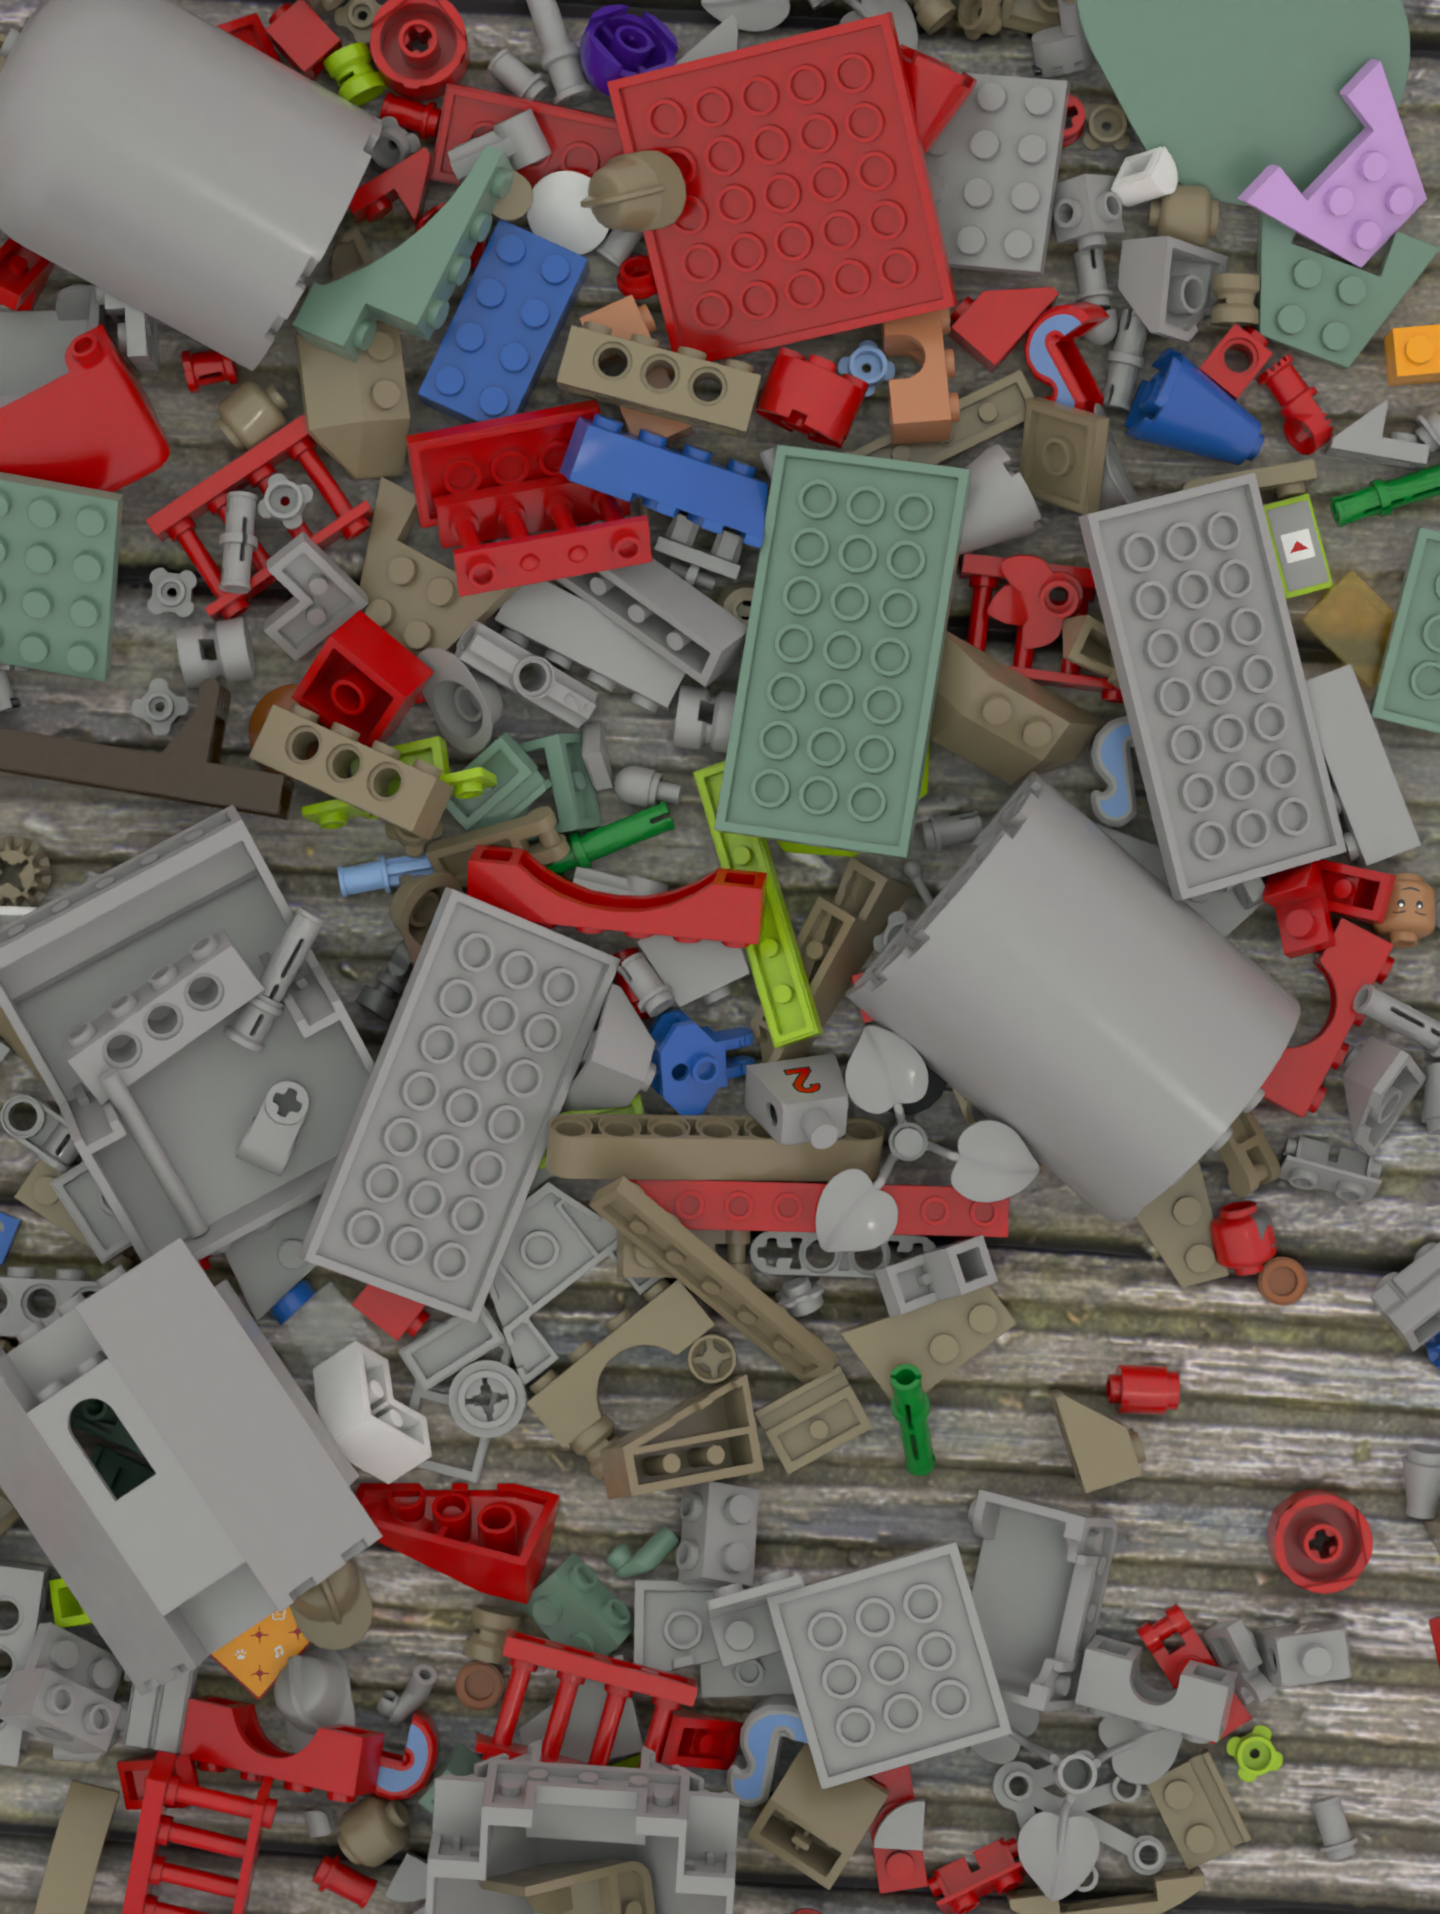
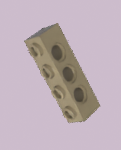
M584 322L583 328L571 325L556 381L558 390L738 438H747L761 385V375L753 373L754 366L733 359H726L725 365L706 361V353L688 347H679L677 353L658 348L660 344L658 340L643 335L632 334L630 340L611 335V328L594 322ZM611 354L620 355L627 362L625 371L614 377L605 375L599 368L603 358ZM656 367H666L672 371L675 378L667 388L656 389L647 382L648 373ZM711 379L720 385L722 392L713 401H702L694 394L696 384L701 380Z
M273 704L248 758L430 841L454 790V787L439 779L443 770L417 758L413 766L405 764L398 760L402 752L377 740L374 741L371 748L357 742L361 735L360 733L337 722L333 723L331 729L318 725L317 722L320 715L297 704H293L290 711ZM318 740L319 748L317 753L307 760L309 746ZM359 758L360 766L354 776L348 778L347 769L350 763ZM400 776L401 785L399 790L389 797V784L393 779Z

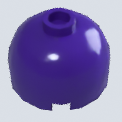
M620 4L603 6L592 14L582 36L579 53L583 73L588 81L602 94L610 97L608 81L675 65L677 61L675 55L678 50L677 40L670 29L654 15L645 11L642 18L627 14L630 6Z

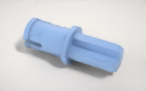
M426 852L418 858L402 856L385 859V855H380V861L337 867L342 897L385 889L386 893H391L392 887L400 886L399 877L403 874L417 876L435 873Z

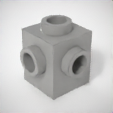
M1082 174L1057 183L1052 213V224L1056 233L1057 244H1074L1078 246V251L1086 249L1092 251L1094 248L1101 249L1106 247V239L1125 233L1122 219V203L1117 194L1111 190L1116 178L1115 176Z

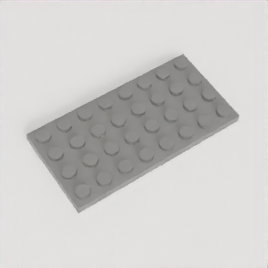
M1255 472L1079 516L1078 519L1173 900L1182 901L1347 852Z
M445 887L298 1257L304 1261L476 1324L547 1147L549 1122L561 1112L621 959L457 890Z

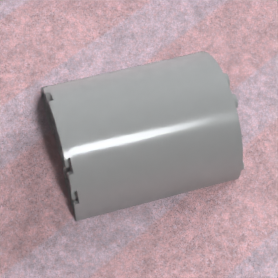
M1032 771L970 846L975 851L919 918L906 921L845 996L882 1028L896 1033L910 1043L930 1069L986 1117L1011 1127L1024 1141L1034 1158L1108 1221L1125 1219L1129 1222L1138 1215L1143 1207L1155 1200L1169 1187L1176 1185L1209 1149L1213 1152L1218 1151L1231 1137L1233 1129L1230 1125L1242 1111L1245 1114L1249 1113L1261 1101L1265 1094L1261 1086L1282 1057L1301 1015L1300 1002L1185 901H1174L1171 897L1170 889L1040 775Z

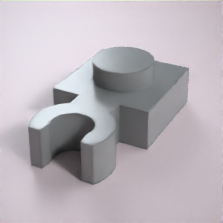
M1241 1619L1216 1623L1202 1632L1219 1667L1238 1672L1235 1691L1244 1706L1254 1700L1259 1704L1274 1695L1270 1681L1257 1667L1263 1661L1256 1649V1640L1251 1631L1244 1626Z

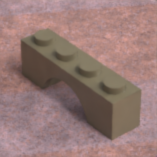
M662 1278L643 1294L644 1298L648 1301L634 1314L628 1308H625L605 1325L610 1333L595 1345L590 1338L587 1339L567 1356L572 1362L568 1368L558 1376L550 1369L529 1387L534 1395L526 1403L562 1448L566 1447L602 1417L603 1413L598 1396L599 1379L603 1369L615 1355L625 1349L640 1345L657 1346L675 1355H679L715 1325V1321L705 1308L678 1279L670 1283L667 1278Z

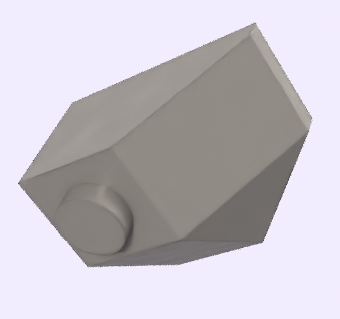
M1170 236L1122 240L1118 289L1150 333L1178 342H1189L1198 332V323L1206 315H1211V309L1217 305L1216 295L1211 291L1212 275L1226 273L1228 256Z
M612 983L563 1104L562 1110L564 1111L628 1106L639 1090L646 1092L653 1081L657 1068L656 1064L651 1063L655 1042L623 989L618 985Z
M1370 1036L1364 1046L1359 1044L1352 1050L1345 1062V1069L1347 1070L1343 1074L1353 1141L1369 1157L1374 1154L1427 1079L1408 1053Z

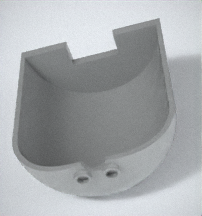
M46 0L29 18L21 32L11 28L0 49V56L7 59L0 71V229L25 248L253 371L274 342L276 336L272 335V333L276 334L284 320L289 318L305 290L306 284L303 283L305 277L309 278L318 261H321L342 221L372 157L369 153L379 139L382 129L380 123L382 120L171 0Z

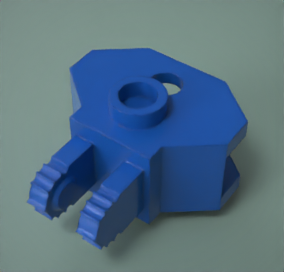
M677 1008L659 1014L648 1031L655 1042L651 1063L657 1065L656 1073L650 1086L680 1115L703 1114L718 1088L728 1086L727 1079L746 1075V1065L755 1064V1058L741 1055L726 1058V1050L753 1044V1030L746 1027L714 1032L709 1026L699 1027L683 1011Z

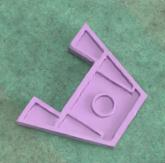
M1372 58L1339 91V95L1365 128L1301 194L1281 167L1271 164L1237 198L1345 262L1362 268L1394 232L1427 200L1382 63Z

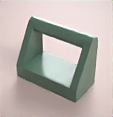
M582 733L555 734L518 744L527 755L545 751L559 818V824H556L555 828L559 834L569 835L577 831L584 832L603 827L595 788H593L582 757ZM529 806L516 818L526 816L530 812ZM538 836L527 838L530 843L539 841Z

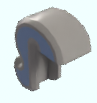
M1127 716L1109 721L1093 737L1088 752L1090 770L1101 785L1104 786V792L1094 790L1089 794L1087 799L1089 813L1097 824L1099 823L1112 829L1124 826L1137 814L1130 751L1135 750Z
M772 1695L757 1703L741 1728L740 1746L744 1756L738 1755L727 1771L726 1781L728 1792L740 1798V1805L755 1807L769 1800L770 1792L774 1791L784 1737L808 1743L794 1695Z

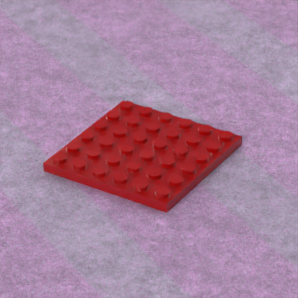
M892 12L607 82L624 154L645 150L660 151L670 157L679 167L686 184V202L682 214L675 223L661 229L643 231L672 352L677 353L679 347L693 348L706 353V361L711 362L958 305Z

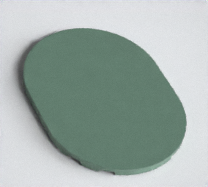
M1075 0L1077 16L1086 42L1146 151L1165 146L1175 162L1178 182L1183 185L1207 187L1210 190L1212 199H1219L1220 202L1249 206L1237 198L1271 164L1280 166L1302 194L1365 128L1339 95V91L1371 58L1381 61L1397 110L1403 98L1410 64V34L1402 0Z

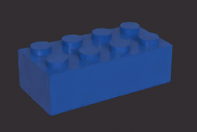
M498 220L420 387L418 396L421 403L465 424L523 413L590 271L588 258L507 221Z

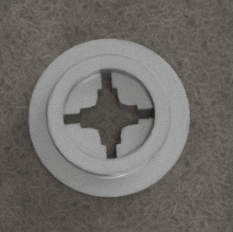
M480 1360L467 1365L455 1376L449 1389L448 1404L453 1419L465 1432L480 1438H494L506 1434L518 1424L526 1406V1391L519 1374L503 1362ZM483 1378H487V1383L490 1385L493 1393L508 1394V1398H502L501 1401L494 1404V1411L491 1413L492 1420L488 1419V1412H485L483 1405H475V1402L467 1403L466 1399H473L474 1396L481 1394L482 1386L484 1385Z

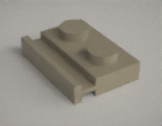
M839 1364L833 1367L832 1371L800 1385L754 1411L788 1475L874 1428Z
M1207 1748L1189 1759L1186 1758L1172 1765L1163 1777L1155 1782L1146 1784L1188 1871L1232 1850V1847L1252 1840Z

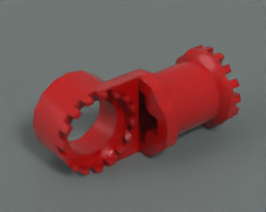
M1288 354L1281 358L1277 364L1272 365L1274 369L1268 368L1255 380L1259 385H1265L1282 407L1280 414L1285 419L1283 430L1289 444L1297 452L1310 455L1332 439L1333 432L1331 431L1334 429L1333 426L1329 427L1331 420H1325L1324 418L1327 414L1323 413L1321 408L1312 399L1318 393L1317 389L1314 386L1309 387L1292 365L1294 359Z

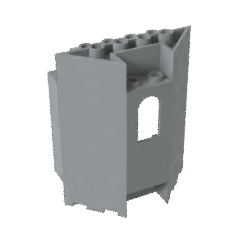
M181 1237L128 1272L124 1270L122 1265H119L98 1279L96 1283L100 1287L99 1291L87 1299L80 1292L56 1308L61 1317L47 1327L40 1319L16 1335L20 1345L7 1354L0 1346V1487L141 1696L150 1692L158 1685L162 1686L176 1679L186 1670L191 1671L197 1668L210 1654L278 1610L281 1613L293 1604L298 1596L321 1583L344 1566L347 1560L383 1537L349 1487L359 1475L227 1279L214 1287ZM98 1399L107 1403L116 1413L156 1473L119 1499H116L71 1431L70 1416L72 1410L83 1400Z
M543 1739L528 1744L527 1754L509 1760V1755L503 1753L474 1764V1773L468 1776H454L449 1773L434 1780L433 1825L427 1859L425 1914H540L529 1906L526 1897L482 1889L481 1881H486L487 1877L545 1863L612 1859L637 1861L648 1869L652 1879L655 1914H733L740 1798L727 1791L717 1793L704 1789L703 1778L678 1764L673 1765L672 1770L655 1762L656 1752L643 1745L640 1768L542 1762Z

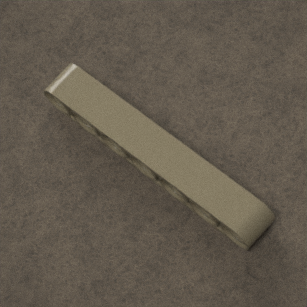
M561 1114L553 1117L549 1122L546 1168L552 1175L565 1179H618L625 1176L628 1180L829 1182L833 1176L849 1168H858L873 1180L879 1175L884 1128L877 1121L869 1118L847 1117L846 1133L841 1138H838L831 1147L816 1149L810 1142L787 1146L778 1144L752 1116Z

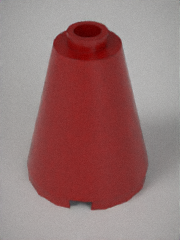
M901 44L900 50L925 156L970 96L977 83V79L965 72L959 74L952 71L950 65Z

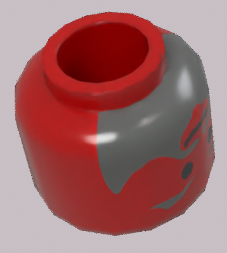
M1251 1200L1231 1202L1219 1207V1214L1212 1218L1209 1227L1216 1262L1223 1267L1234 1269L1235 1274L1239 1276L1252 1275L1263 1271V1263L1272 1259L1277 1251L1270 1212L1257 1207V1203Z

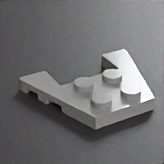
M547 1181L526 1198L489 1290L519 1377L524 1385L559 1359L557 1352L529 1317L607 1256H610L617 1265V1229L597 1212L550 1181ZM661 1278L627 1279L641 1295Z

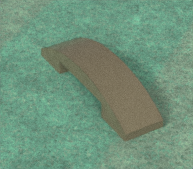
M72 1780L48 1858L34 1914L87 1913L104 1845L110 1834L120 1791Z
M1199 1866L1189 1871L1187 1868L1163 1870L1151 1875L1153 1892L1065 1903L1048 1900L1038 1886L1014 1889L1006 1893L1010 1910L1019 1914H1161L1181 1904L1205 1886V1877Z

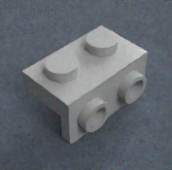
M715 1481L699 1483L685 1488L679 1508L682 1519L681 1543L676 1553L679 1583L707 1582L724 1586L742 1583L743 1589L753 1587L759 1490Z

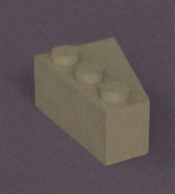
M988 1285L961 1296L931 1303L902 1315L890 1317L889 1314L839 1331L889 1399L892 1400L894 1394L890 1384V1379H892L890 1374L895 1367L902 1364L916 1366L921 1371L922 1389L926 1393L1017 1323Z
M747 1374L727 1377L721 1382L711 1384L599 1450L608 1499L632 1497L764 1471Z

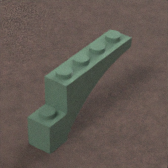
M486 144L472 170L450 200L425 226L399 247L372 264L336 281L324 285L313 282L292 324L304 341L355 363L361 351L367 350L372 344L376 334L375 323L377 320L429 341L434 329H439L447 318L449 312L448 301L456 285L460 286L463 284L468 276L471 266L470 256L477 242L481 243L487 237L492 225L491 214L498 200L504 199L511 189L514 169L504 151Z

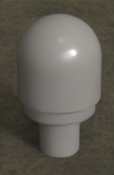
M628 766L617 774L614 781V789L617 796L628 804L649 808L658 804L659 800L679 804L681 800L683 786L664 782L663 774L657 773V770Z

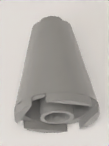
M995 443L986 448L964 468L970 469L972 476L959 555L1030 535L1043 529V525L1038 522L1042 519L1026 482L1020 472L1015 474L1011 469L1007 470L1003 464L1011 460V458L999 444Z

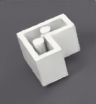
M354 1341L313 1369L314 1397L318 1416L351 1464L357 1466L363 1472L369 1473L390 1484L432 1457L427 1418L394 1399L388 1359Z

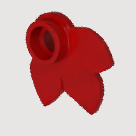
M1019 554L1005 558L1001 561V568L1009 583L1005 584L995 593L988 605L987 613L1000 622L1023 626L1022 637L1026 649L1046 646L1060 635L1064 619L1073 616L1080 609L1083 602L1082 585L1074 575L1068 572L1053 571L1040 557ZM1056 587H1062L1067 590L1068 595L1062 601H1055L1049 595L1051 590Z

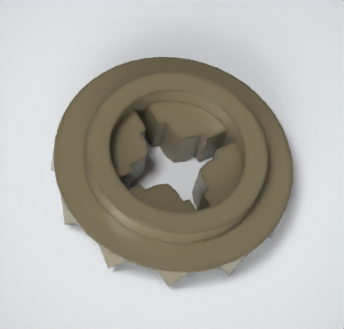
M5 836L0 839V859L2 858L4 862H8L11 866L24 864L27 861L29 863L23 867L24 870L19 874L22 881L21 885L25 889L24 891L12 883L0 884V906L35 907L44 899L51 885L52 870L49 859L45 852L33 841L23 837ZM0 862V878H2V877L4 876V874H5V873H4V870L2 869V866H3V865H2L1 862Z

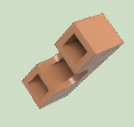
M632 294L579 318L581 328H583L584 322L598 323L611 328L612 336L627 340L631 339L632 334L651 338L650 333L657 331L647 305L643 304L637 307ZM611 354L603 358L599 368L603 370L614 364L627 362L622 356ZM656 367L648 373L646 380L652 387L664 389L672 384L669 377L674 376V374L666 367ZM619 406L620 416L628 433L638 436L641 428L667 437L666 445L692 434V426L689 424Z
M949 308L880 323L884 355L886 357H909L921 366V370L909 378L891 379L888 381V408L892 445L950 440L951 422L960 421L958 393H949L947 378H955L953 348L944 349L943 334L951 333Z

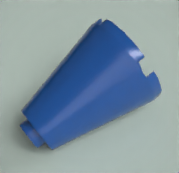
M1173 348L1166 349L1152 364V367L1158 369L1159 372L1149 382L1143 379L1134 395L1130 411H1128L1124 426L1129 428L1125 434L1135 440L1237 466L1241 465L1246 459L1252 461L1259 453L1265 438L1264 435L1260 434L1261 422L1182 353Z

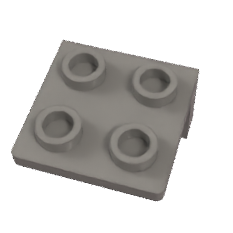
M785 1569L762 1576L760 1586L743 1590L742 1583H736L713 1591L714 1599L706 1601V1610L723 1669L782 1652L766 1598L804 1587L805 1583L802 1574L791 1576L790 1570Z

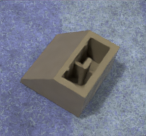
M804 1743L746 1836L830 1890L855 1852L890 1791L868 1777L822 1790L809 1744Z

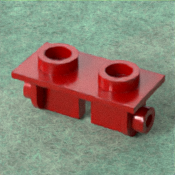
M1002 1837L974 1851L973 1854L980 1869L973 1873L965 1857L933 1871L935 1876L927 1879V1883L934 1897L944 1894L945 1898L936 1902L943 1914L953 1912V1914H965L980 1905L978 1898L995 1890L999 1895L1005 1894L1024 1883L1023 1877L1028 1874L1021 1862L1016 1863L1014 1860L1019 1857L1017 1842L1014 1837L1007 1841Z

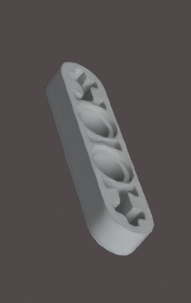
M764 1231L757 1235L751 1243L750 1256L751 1261L758 1270L771 1275L877 1278L875 1270L888 1266L891 1255L888 1241L899 1242L896 1252H910L913 1249L914 1243H921L924 1252L937 1247L934 1242L925 1236L892 1234L887 1241L880 1245L883 1257L881 1263L874 1269L867 1270L858 1266L854 1257L855 1251L834 1252V1258L828 1266L817 1268L809 1264L806 1259L807 1247L813 1241L818 1240L815 1232ZM774 1238L777 1239L778 1247L793 1248L790 1239L802 1238L798 1251L801 1267L790 1268L792 1257H779L776 1260V1266L766 1265V1258L758 1256V1247H765L767 1239Z

